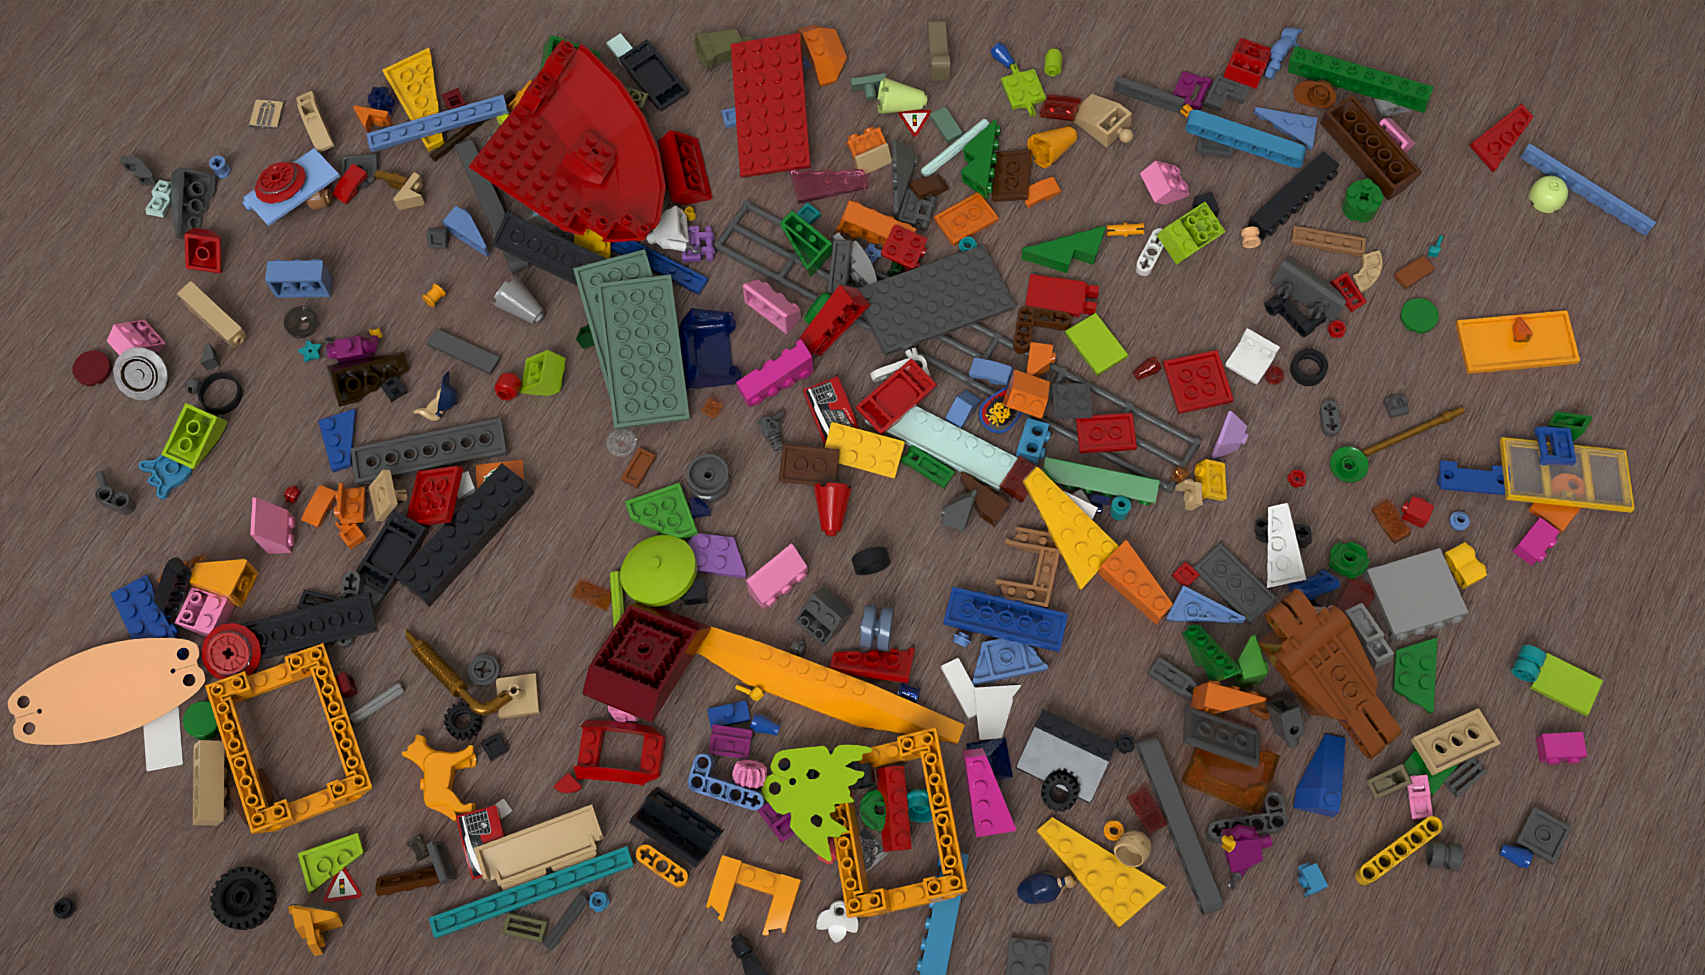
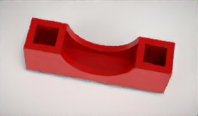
M904 766L877 769V790L882 794L886 808L885 825L881 831L883 852L910 850L912 847Z

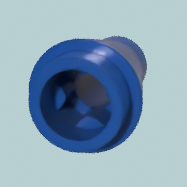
M999 42L991 49L992 57L1007 69L1010 68V65H1014L1015 61L1005 44L1002 45Z
M755 713L750 729L757 733L777 736L781 725L761 713L760 715Z
M1503 844L1500 852L1501 856L1521 869L1522 867L1528 869L1534 854L1529 852V849Z

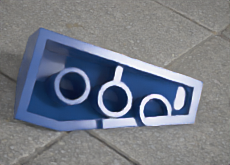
M1328 734L1324 735L1301 781L1296 787L1294 809L1335 817L1339 813L1346 738Z

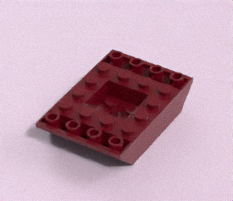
M638 602L629 604L589 665L582 694L653 723L709 633L711 626L661 607H649ZM649 648L647 653H639L641 649Z

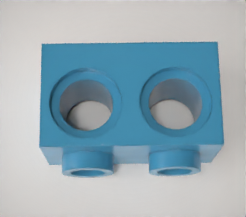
M1027 418L1016 453V457L1019 460L1038 465L1039 459L1044 458L1046 448H1043L1044 442H1049L1051 432L1048 431L1049 424ZM1038 431L1041 435L1036 436L1032 432ZM1034 448L1036 452L1031 453L1027 449Z

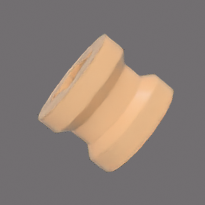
M1247 227L1241 230L1243 247L1255 248L1261 244V240L1258 237L1260 234L1259 228Z

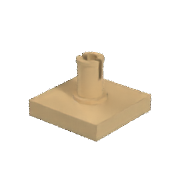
M382 470L369 486L376 522L384 521L397 506V501L405 502L407 500V494H403L406 493L405 489L394 490L390 470Z
M536 673L496 679L497 695L505 690L512 698V701L498 710L500 719L540 714Z

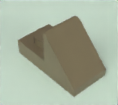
M1404 764L1367 780L1375 800L1395 791H1401L1413 783Z

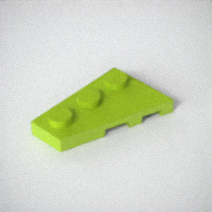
M359 833L298 853L308 893L315 891L365 853Z

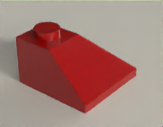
M193 228L184 233L186 269L221 274V237L212 230Z

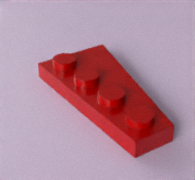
M1521 104L1469 146L1489 169L1494 172L1534 116Z
M908 648V651L890 649V652H878V650H870L868 653H860V651L834 652L830 669L846 675L909 683L915 648Z

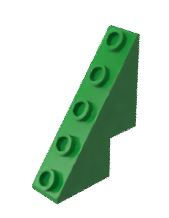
M996 119L963 148L964 160L969 164L961 170L962 182L986 199L989 198V193L993 191V182H991V179L995 177L993 164L997 163V153H995V150L999 149V139H997V136L1001 134V125H997Z
M1097 226L1089 231H1079L1071 236H1061L1053 241H1043L1039 245L1026 246L1022 248L1021 259L1064 273H1068L1072 259L1094 265L1106 227Z
M1191 625L1186 631L1181 632L1196 667L1203 665L1209 681H1221L1243 672L1200 625Z

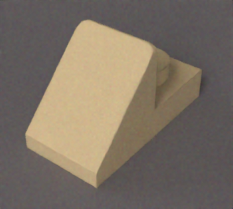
M414 172L393 199L397 209L403 210L425 204L422 196L418 194L424 184L417 173Z

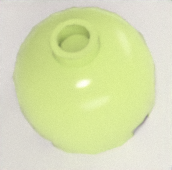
M1557 176L1541 177L1533 184L1529 191V200H1532L1533 206L1545 213H1553L1555 210H1560L1568 198L1567 185Z

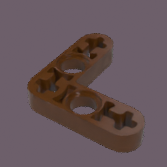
M1031 306L1021 307L1018 311L1013 350L1018 354H1025L1029 351L1033 326L1056 330L1069 329L1072 321L1071 315L1057 310ZM1025 314H1028L1027 321H1024ZM1047 316L1049 317V320L1043 321L1040 319V317ZM1021 327H1025V328H1027L1029 331L1026 332V333H1023V332H1021L1019 329H1020ZM1021 339H1024L1023 346H1020Z

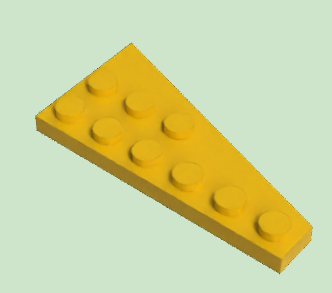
M1035 467L1025 477L1023 483L1031 499L1035 502L1042 520L1045 521L1061 556H1063L1070 574L1073 575L1078 589L1082 590L1098 572L1100 566L1119 546L1041 469Z

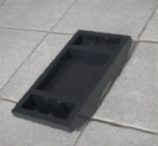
M648 39L619 57L629 76L640 86L644 93H648V100L660 112L689 93V90Z
M394 510L356 572L362 575L363 583L387 595L398 582L396 576L419 549L427 528Z

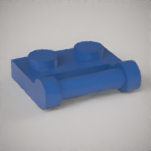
M1537 427L1534 429L1540 450V465H1574L1576 463L1570 428ZM1545 436H1550L1553 455L1548 454Z
M1325 569L1318 571V574L1308 577L1306 580L1288 584L1290 592L1294 589H1299L1308 600H1313L1321 594L1330 593L1340 587L1339 580Z

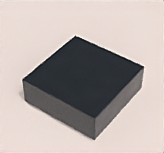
M499 733L481 743L491 761L509 751Z

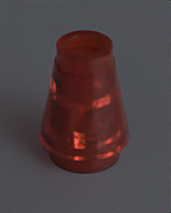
M1148 357L1132 373L1135 379L1139 381L1140 379L1158 374V371L1162 368L1156 357Z

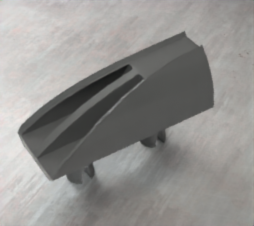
M1290 255L1283 260L1270 282L1279 288L1277 291L1278 295L1285 292L1283 298H1287L1290 295L1311 308L1309 310L1310 316L1316 312L1317 314L1314 319H1318L1323 313L1327 319L1333 322L1346 303L1345 298L1335 287Z

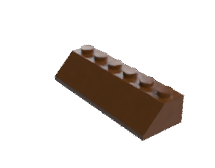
M1354 95L1325 111L1320 124L1365 175L1381 189L1382 194L1388 201L1402 193L1421 175L1422 171Z

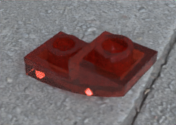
M1146 788L1126 797L1148 834H1152L1167 825L1158 806H1155Z

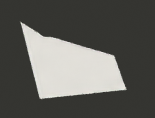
M1021 685L974 688L979 740L1002 738L1013 702L1012 697Z

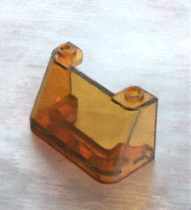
M1193 747L1182 780L1185 785L1243 810L1256 812L1261 808L1270 791L1280 755L1270 751H1260V765L1254 768Z

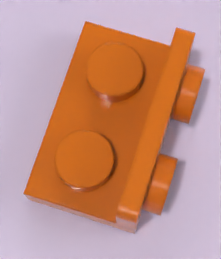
M872 126L863 130L864 134L860 136L856 133L847 137L848 141L845 142V145L849 147L854 161L855 156L886 143L880 127L874 129Z
M339 483L338 490L335 491L337 506H334L335 517L339 518L341 524L365 521L367 492L365 487L345 489L344 484Z

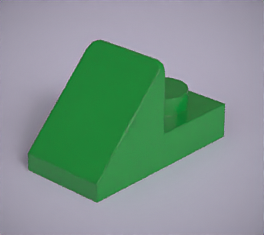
M1556 411L1548 423V427L1570 428L1574 442L1585 433L1593 418L1587 415Z

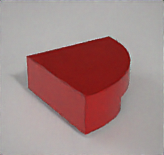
M569 773L553 786L558 792L567 794L576 793L582 789Z

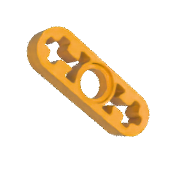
M641 845L637 849L636 857L645 867L676 888H682L687 885L689 876L682 867L650 845ZM650 850V856L655 859L652 866L649 865L652 863L650 859H642V851L647 852ZM660 861L668 863V868L664 872L657 870V864ZM674 866L675 869H673V872L677 875L683 873L682 877L684 881H678L676 883V879L673 875L670 874L669 878L666 876L671 872L672 867Z

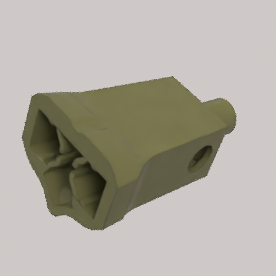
M737 29L713 33H695L694 45L698 61L705 69L732 61L731 44L751 41L753 37L751 35L740 37Z

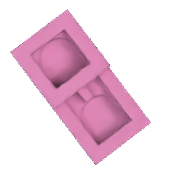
M1410 776L1413 783L1407 787L1411 819L1412 821L1425 820L1427 817L1433 816L1428 776Z

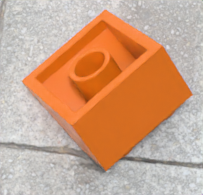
M1014 370L1002 406L1042 419L1048 402L1050 382Z

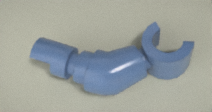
M1286 27L1283 30L1281 39L1276 41L1271 48L1270 59L1272 61H1269L1264 77L1274 80L1276 71H1280V62H1283V58L1286 57L1292 47H1299V43H1296L1298 34H1301L1303 29Z

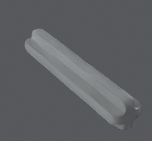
M399 683L394 684L349 714L350 720L353 724L359 723L404 693V689Z

